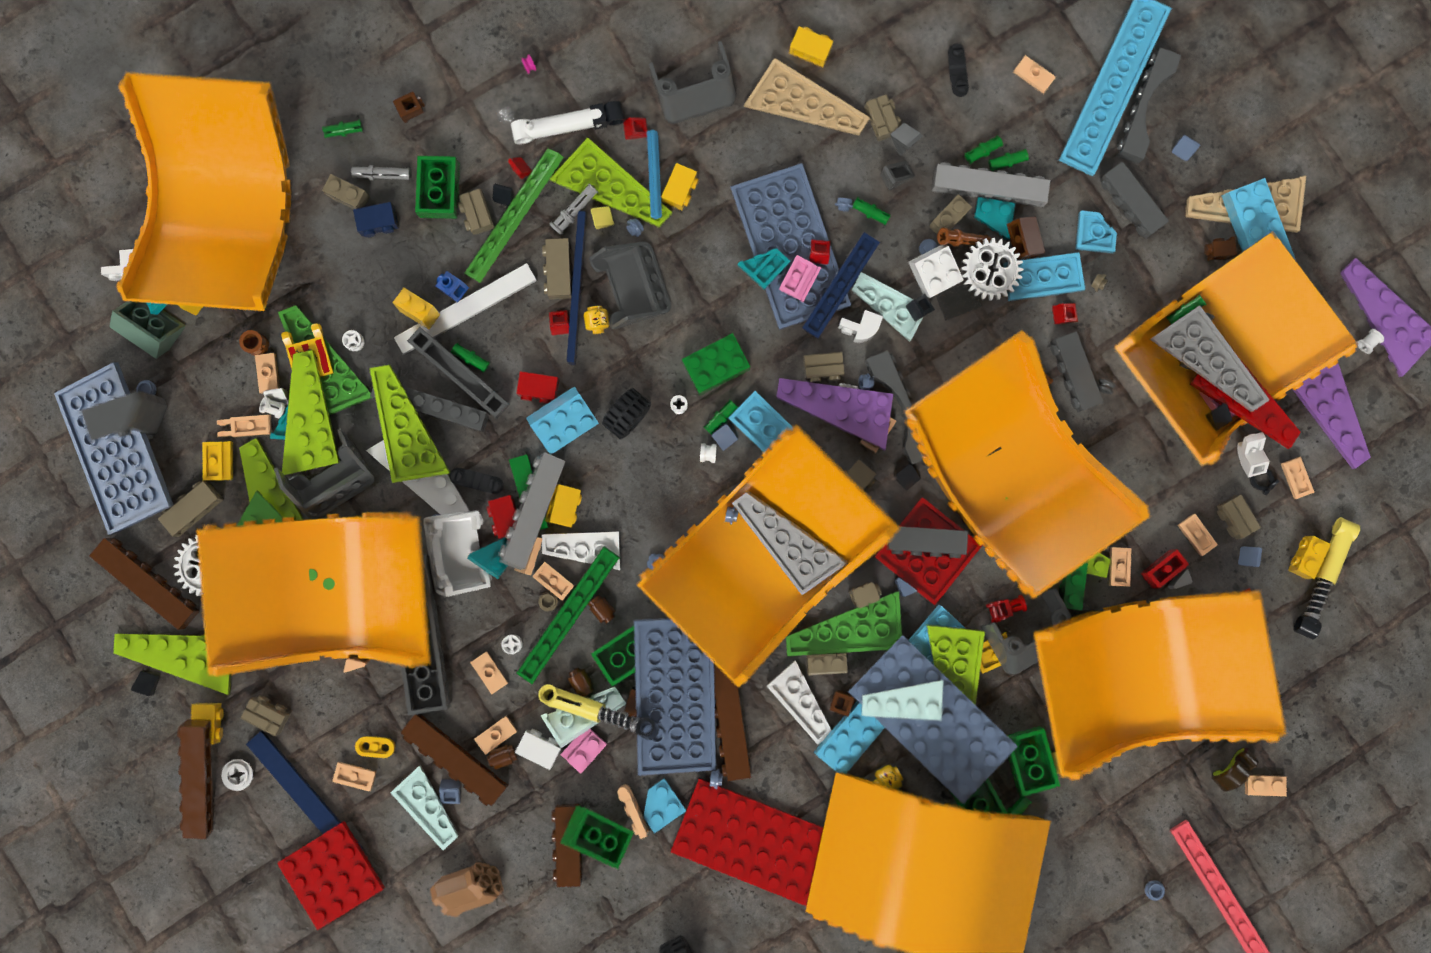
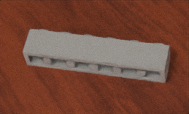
M943 162L937 164L934 170L932 191L1044 207L1048 202L1050 180H1046L1042 176L1026 177V174L1022 173L1011 175L1006 171L991 172L987 168L970 169V166L967 165L956 167L950 163Z
M545 452L535 458L533 463L535 467L533 474L530 473L527 478L526 484H528L526 492L523 491L519 502L522 503L520 508L514 512L512 519L515 521L506 533L505 537L508 539L506 545H502L498 556H501L499 562L519 570L525 569L565 464L564 460Z

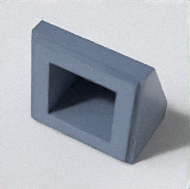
M1184 135L1177 141L1172 149V153L1187 161L1200 145Z
M727 424L711 435L723 451L738 440Z
M1242 546L1240 548L1238 564L1241 566L1259 567L1262 548Z
M895 578L894 581L902 597L917 592L916 589L901 578Z
M453 779L441 780L439 787L440 802L442 804H460L461 782Z

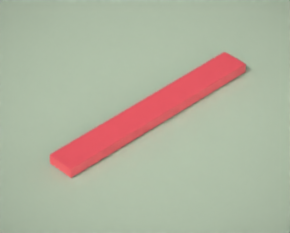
M1184 820L1171 828L1170 832L1245 953H1270L1189 822Z

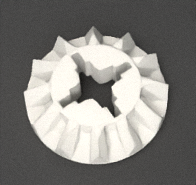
M243 759L231 760L222 770V781L230 790H243L253 780L254 770L250 767V763ZM236 769H238V772L245 773L240 776V780L238 777H231V775L236 773Z

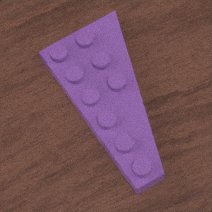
M1355 258L1340 274L1351 293H1354L1360 309L1365 312L1370 327L1376 329L1384 336V341L1380 344L1385 347L1389 354L1390 362H1393L1397 368L1398 376L1402 377L1431 346V326Z
M1337 363L1329 369L1326 366L1320 370L1321 374L1314 379L1307 378L1303 381L1304 384L1293 391L1350 467L1356 469L1371 457L1339 364Z
M779 378L777 399L799 408L814 417L816 416L851 435L859 437L883 451L886 450L893 394Z

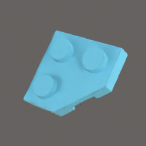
M1079 212L1076 239L1077 250L1105 253L1115 252L1117 233L1112 227H1109L1104 221L1105 218L1099 212Z
M665 778L648 789L643 818L655 834L686 812V808Z

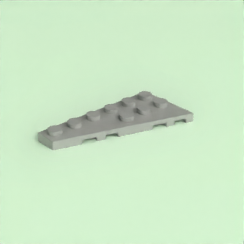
M1198 306L1150 339L1252 412L1269 401L1264 391L1201 306Z
M747 491L732 503L801 595L848 563L844 558L750 491Z

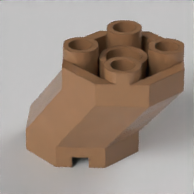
M476 862L471 867L442 876L430 888L432 902L436 907L440 905L443 908L441 912L444 915L458 917L465 911L493 902L503 892V885L499 876V870L495 866Z

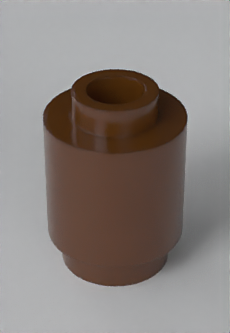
M598 595L588 603L589 610L600 623L605 622L607 624L615 617L613 613L616 611L605 597L602 598Z
M578 667L569 672L570 677L567 679L576 694L584 697L594 690L592 687L593 683L585 669L580 670Z
M505 745L489 751L490 755L487 756L490 767H494L495 770L513 764L517 760V754L513 745Z

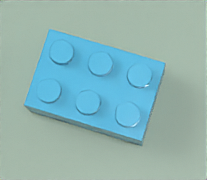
M575 386L526 417L529 425L550 455L599 424Z

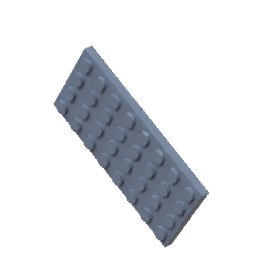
M801 163L731 186L730 188L753 256L765 254L777 248L790 260L787 267L765 289L779 330L807 321L839 272L830 245L828 264L813 263L821 267L804 302L779 290L796 255L808 261L810 260L811 240L829 241L807 175ZM848 294L836 311L851 306Z
M116 362L54 393L108 535H114L174 506L146 433L131 431V434L125 437L111 434L94 441L90 440L81 410L130 394L119 363Z
M670 618L634 620L636 718L649 717L659 726V734L653 740H646L637 735L638 776L716 770L714 662ZM651 724L645 726L644 733H648L651 730Z
M902 635L848 692L862 704V695L943 680L942 720L892 717L875 718L964 803L1017 748V745Z

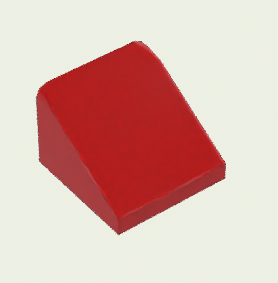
M629 117L623 123L625 139L631 140L647 137L646 118Z
M523 158L508 159L510 167L520 179H524L532 172Z
M811 240L809 261L815 264L827 265L830 257V241Z
M1061 303L1052 307L1055 325L1078 322L1075 303Z
M568 310L549 312V324L552 335L569 334Z

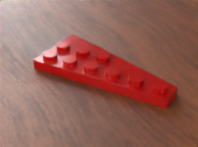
M1245 364L1244 366L1269 398L1268 402L1252 412L1199 374L1195 375L1190 383L1191 386L1220 405L1226 403L1229 411L1285 448H1291L1301 433Z

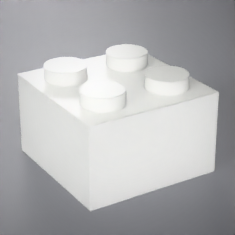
M940 245L908 262L922 294H926L929 298L964 281L952 252L947 245Z

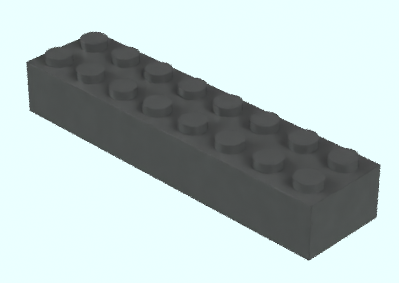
M421 554L430 664L413 667L401 665L408 715L444 710L451 707L428 554Z

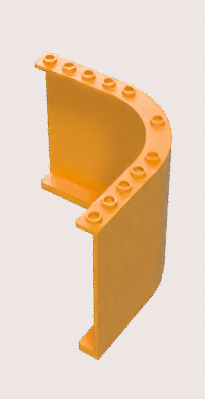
M126 72L123 80L119 83V89L125 98V106L129 110L131 123L136 130V138L140 141L141 152L145 157L148 186L146 188L148 201L144 224L140 228V235L135 240V247L132 253L129 254L127 266L124 267L122 278L117 283V290L120 292L123 301L265 311L287 242L285 223H289L291 209V180L287 179L286 169L289 168V159L271 83Z
M1274 231L1181 295L1183 299L1179 302L1175 299L1115 346V349L1202 465L1207 462L1212 464L1217 461L1223 453L1222 450L1225 449L1224 446L1228 444L1227 441L1230 440L1229 437L1233 431L1240 425L1247 424V422L1235 415L1232 417L1233 420L1216 431L1205 416L1211 412V409L1199 394L1200 391L1190 385L1197 373L1181 367V361L1150 340L1171 325L1166 317L1180 309L1182 304L1186 305L1198 295L1202 297L1207 305L1201 308L1204 312L1215 316L1212 321L1215 327L1272 398L1277 401L1287 395L1286 392L1291 388L1296 390L1304 384L1303 381L1307 378L1312 380L1320 375V370L1326 366L1329 369L1339 362L1338 359L1342 356L1347 358L1355 353V348L1358 346L1357 341Z
M1020 331L904 412L907 417L905 422L913 430L911 435L918 443L916 446L920 453L924 455L922 460L929 467L927 471L933 479H936L950 501L948 502L950 509L959 514L975 535L974 540L979 546L983 545L985 547L984 550L988 556L996 559L995 561L1000 569L1003 570L1005 568L1008 577L1013 582L1017 581L1019 583L1020 590L1024 594L1028 593L1034 599L1148 519L1150 515L1147 505L1093 457L1082 444L1077 445L1071 436L1074 433L1065 420L1060 421L1056 414L1059 410L1052 398L1035 343L1025 332ZM999 447L1002 448V449L996 451L995 453L991 454L993 451H995V450L998 449Z
M797 425L791 430L787 428L779 436L781 440L777 438L761 455L764 459L760 457L744 473L746 478L728 496L724 494L717 501L719 505L698 526L694 524L687 531L688 536L682 535L675 542L677 544L675 548L673 546L668 548L664 553L666 557L664 559L659 557L652 564L654 567L652 570L646 569L640 575L642 580L637 584L738 687L751 677L806 616L805 613L813 606H816L827 595L829 590L838 585L846 576L885 545L900 529ZM747 491H750L844 558L848 563L801 595L739 512L737 521H733L732 525L729 522H725L727 507H733L732 503Z
M366 512L362 513V516L339 517V514H327V518L294 520V517L282 518V522H275V519H265L262 524H256V521H245L242 526H237L236 523H224L222 528H217L216 525H204V529L197 530L209 675L221 676L300 662L320 660V656L341 659L358 655V658L374 659L409 667L430 664L419 517L411 516L410 513ZM309 569H314L317 572V578L313 581H310ZM327 578H331L335 582V586L331 590H327L323 586V582Z
M1260 590L1163 597L1158 601H1150V603H1147L1146 600L1105 607L1103 611H1089L1034 633L1061 777H1069L1071 780L1080 779L1083 774L1091 773L1092 769L1102 767L1103 763L1112 761V758L1121 756L1125 751L1144 745L1148 747L1156 746L1159 742L1191 739L1193 742L1202 741L1203 739H1209L1211 742L1228 739L1229 742H1236L1241 739H1247L1248 742H1256L1260 739H1266L1267 742H1276L1286 734Z
M836 772L806 912L812 914V918L820 921L826 920L828 921L827 924L833 927L840 926L843 928L842 931L850 934L856 933L858 938L863 940H872L876 946H889L908 953H1024L1051 821L1033 815L991 813L976 810L970 812L965 811L964 808L947 804L945 806L936 803L932 805V800L911 795L851 774Z

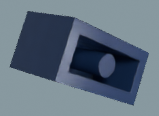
M391 202L353 210L357 232L361 236L373 237L375 233L383 232L388 234L394 232V229H399L395 207Z

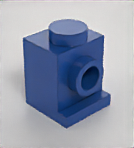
M448 271L437 278L436 287L457 303L469 289L465 283Z

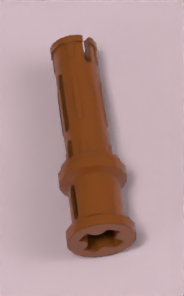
M941 228L937 234V240L940 245L951 244L959 246L966 244L976 246L978 241L982 245L984 239H987L989 243L991 241L989 235L963 233L960 229L949 230L948 228Z

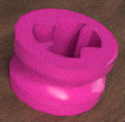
M530 54L527 55V58H521L528 74L531 70L536 71Z

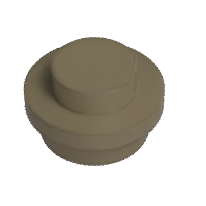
M1098 274L1091 286L1095 289L1094 291L1098 292L1099 289L1103 290L1108 282L1106 279L1107 275Z
M545 592L539 597L538 603L542 610L552 611L557 607L558 599L553 593Z

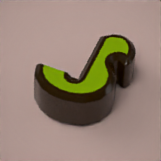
M1241 748L1234 754L1228 766L1224 770L1221 769L1213 772L1211 778L1222 791H1232L1249 779L1250 771L1258 766L1259 760L1248 748Z

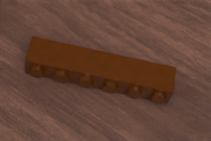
M114 537L104 538L89 556L177 630L185 629L199 613V610L195 608L196 604L190 599L183 598L181 591L176 587H170L163 576L153 573L150 565L145 562L141 563L136 559L138 556L134 552L124 549L121 541Z
M714 663V699H716L717 704L715 707V718H719L720 725L716 726L717 737L722 738V745H719L720 757L725 758V765H722L723 777L727 776L728 781L751 778L738 686Z
M421 713L415 714L400 732L404 735L403 739L409 744L414 743L419 747L418 751L422 755L430 756L438 768L446 769L449 772L448 775L453 780L462 782L464 789L469 793L474 792L477 794L479 801L486 806L488 804L492 806L509 786Z
M187 719L178 728V738H180L178 756L181 757L179 793L182 794V801L179 807L180 812H182L180 830L183 833V838L207 839L213 832L211 720Z

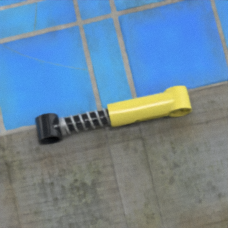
M1342 517L1338 518L1332 528L1333 536L1329 543L1331 546L1316 576L1319 579L1316 582L1317 587L1314 588L1315 592L1312 594V600H1309L1308 610L1304 612V615L1301 614L1296 619L1293 627L1294 632L1312 640L1319 635L1322 624L1319 621V616H1321L1319 613L1323 610V604H1326L1324 601L1328 597V591H1331L1329 589L1330 586L1335 585L1352 542L1359 535L1360 525Z
M549 684L544 685L539 690L538 696L540 701L549 707L557 708L595 722L606 721V723H612L613 726L618 725L619 728L630 729L631 732H635L636 735L646 740H653L659 734V726L649 717H630L628 714L624 715L622 712L618 713L616 710L606 709L604 703ZM554 692L553 698L548 700V695ZM562 699L567 700V701H570V702H573V703H576V704H575V705L569 704V703H567V702L562 701ZM651 724V730L648 733H644L645 726Z

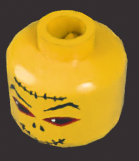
M602 306L588 307L587 311L583 314L585 328L588 331H592L593 334L604 333V329L610 326L608 311L603 309Z
M887 765L875 772L876 780L873 782L897 790L902 786L901 781L904 779L896 766Z

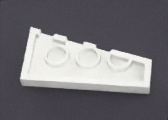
M619 531L542 534V554L592 564L605 546L620 556ZM620 558L613 569L620 570Z
M796 660L766 685L817 745L832 731Z

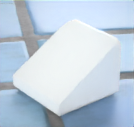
M283 388L265 390L263 392L264 396L269 397L270 400L278 403L284 402L285 405L289 404L288 391Z

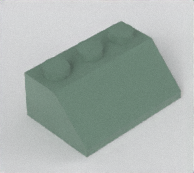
M127 301L112 311L109 327L157 359L170 350L184 330L185 325L164 310L158 315L151 314L146 302Z

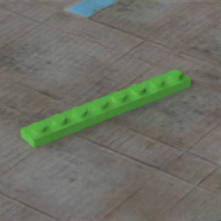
M551 149L546 150L464 274L479 283L486 276V273L496 261L498 255L564 158L560 153Z

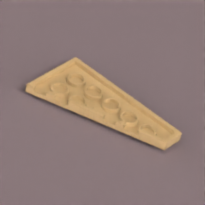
M774 58L744 104V107L855 135L861 134L870 119L867 115Z
M1306 176L1267 183L1285 231L1295 233L1300 231ZM1229 189L1217 193L1190 196L1187 198L1185 217L1231 223L1221 195L1233 190Z

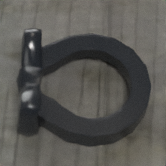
M1268 469L1266 473L1270 482L1268 487L1257 485L1255 476L1250 477V483L1253 488L1263 491L1264 495H1267L1280 482L1279 479H1274L1273 474Z

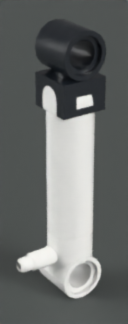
M611 101L604 105L603 103L590 105L589 109L533 120H516L511 123L514 143L525 144L533 139L593 127L596 130L606 128L607 125H620L625 122L622 102Z

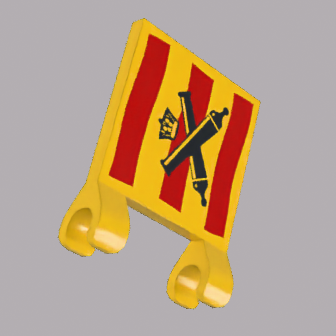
M320 324L311 325L314 339L295 344L290 332L281 333L291 368L293 354L314 350L320 377L334 373Z

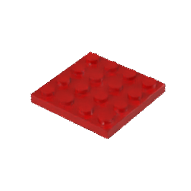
M923 497L920 498L898 526L964 531ZM968 534L967 555H961V558H949V554L942 553V557H932L929 552H922V556L911 555V551H903V554H891V550H886V543L874 558L916 589L930 603L936 605L983 545L979 546L974 538Z
M345 821L277 863L317 930L385 888Z

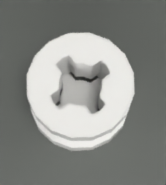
M354 330L347 331L342 337L343 345L351 351H359L365 344L364 337Z
M701 443L700 462L710 461L715 463L717 444L708 446L705 443Z
M516 634L508 635L502 641V649L508 654L519 652L523 646L522 639Z

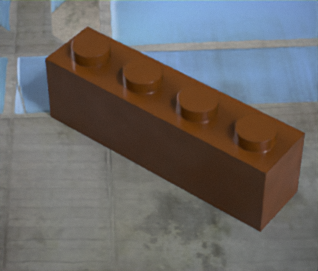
M557 804L555 810H552V822H555V830H552V841L556 842V849H553L552 854L553 862L556 861V869H553V881H557V887H580L582 884L581 853L560 843L576 806L580 807V804Z

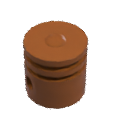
M248 330L240 336L239 344L245 352L255 356L265 354L268 351V339L257 331Z

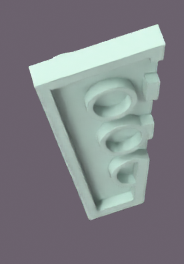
M861 272L852 291L879 315L883 316V319L910 342L923 319L914 321L908 312L906 305L913 299Z
M943 680L862 695V716L942 720Z
M616 687L594 694L589 698L604 703L605 708H610L612 711H617L626 705ZM556 709L555 712L541 715L561 748L599 723L560 709Z
M420 765L391 794L437 845L444 850L459 835Z

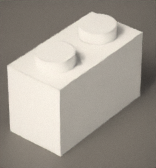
M531 729V731H525L515 753L550 770L561 747L554 738L549 737V739L542 737V733L538 730Z

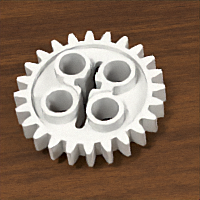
M992 238L990 243L987 239H984L983 245L979 241L976 242L977 249L971 246L970 250L972 253L966 252L965 256L968 259L961 261L966 264V266L960 268V270L965 271L962 277L967 278L964 285L970 284L968 291L976 290L974 296L981 293L982 300L987 295L989 301L993 300L994 295L997 300L1001 298V294L1007 297V290L1011 293L1014 292L1012 285L1019 286L1016 279H1022L1018 272L1024 269L1019 268L1018 265L1023 263V261H1017L1016 259L1020 256V253L1014 255L1013 252L1016 248L1009 249V242L1002 245V239L997 243L995 238ZM983 252L989 255V262H984L981 259ZM997 253L998 256L993 266V269L996 271L990 275L991 270L988 267L993 265L994 255ZM1001 258H1005L1008 261L1006 268L1001 267L999 263ZM977 271L983 272L984 279L982 281L977 280L975 276ZM990 275L989 285L987 286L986 281ZM996 276L1002 279L1001 286L995 285L994 278Z
M196 535V541L193 538H189V544H182L184 550H177L181 556L174 558L179 561V564L173 567L179 568L175 575L181 576L178 583L185 582L182 588L187 589L190 587L189 593L196 591V596H201L200 565L190 563L191 560L199 562V558L196 555L198 550ZM193 568H196L198 571L195 578L192 576Z

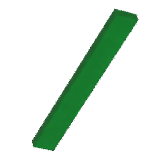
M605 546L602 548L516 674L530 684L535 682L620 556Z

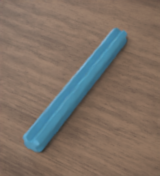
M651 130L647 132L651 218L658 219L662 217L658 132Z

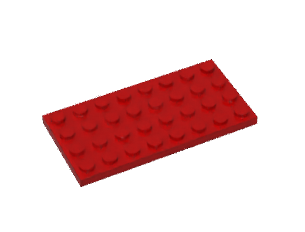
M699 778L670 852L807 906L824 827L719 785L717 789H714V787L710 786L709 781Z

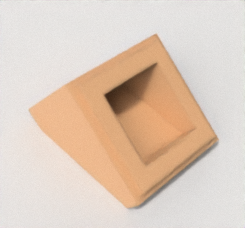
M356 656L347 658L344 673L366 666L369 660Z

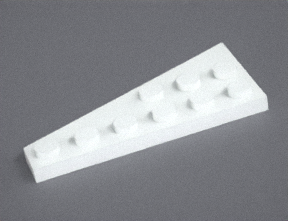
M383 440L366 451L389 470ZM448 474L402 481L441 515L470 511L456 486L450 481Z

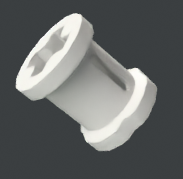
M1371 329L1363 340L1360 339L1357 342L1358 347L1364 353L1370 354L1378 343L1384 341V336L1376 329Z
M676 395L671 399V409L675 414H683L687 410L688 404L685 397ZM678 400L684 404V406H681V409H677V406L674 405L677 404Z
M265 396L260 403L259 411L261 413L273 414L279 419L285 410V403L275 402Z

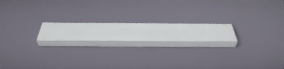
M526 263L465 297L458 303L456 302L440 311V316L430 330L417 324L395 336L394 339L401 352L405 355L415 349L407 340L419 327L435 338L537 280Z

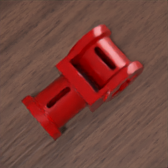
M1018 595V598L997 600L986 604V608H989L992 617L991 623L1008 619V617L1014 616L1013 613L1027 611V605L1022 595Z

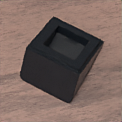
M495 183L493 185V202L509 206L514 197L512 188Z
M926 294L906 305L914 321H918L935 310Z
M1226 403L1221 404L1205 415L1216 431L1233 420Z
M908 464L894 476L906 491L921 479L911 464Z
M140 671L132 685L131 691L146 696L154 695L160 676Z

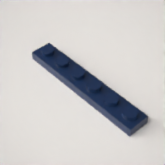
M865 232L862 234L802 327L803 330L817 339L820 337L880 244L879 241Z

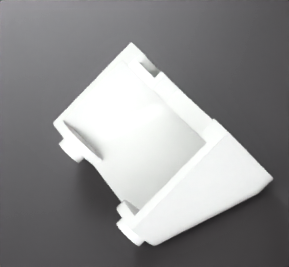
M474 510L424 518V531L436 593L448 597L491 587L492 575L467 559L470 553L480 549L477 530L483 524V518L479 511Z

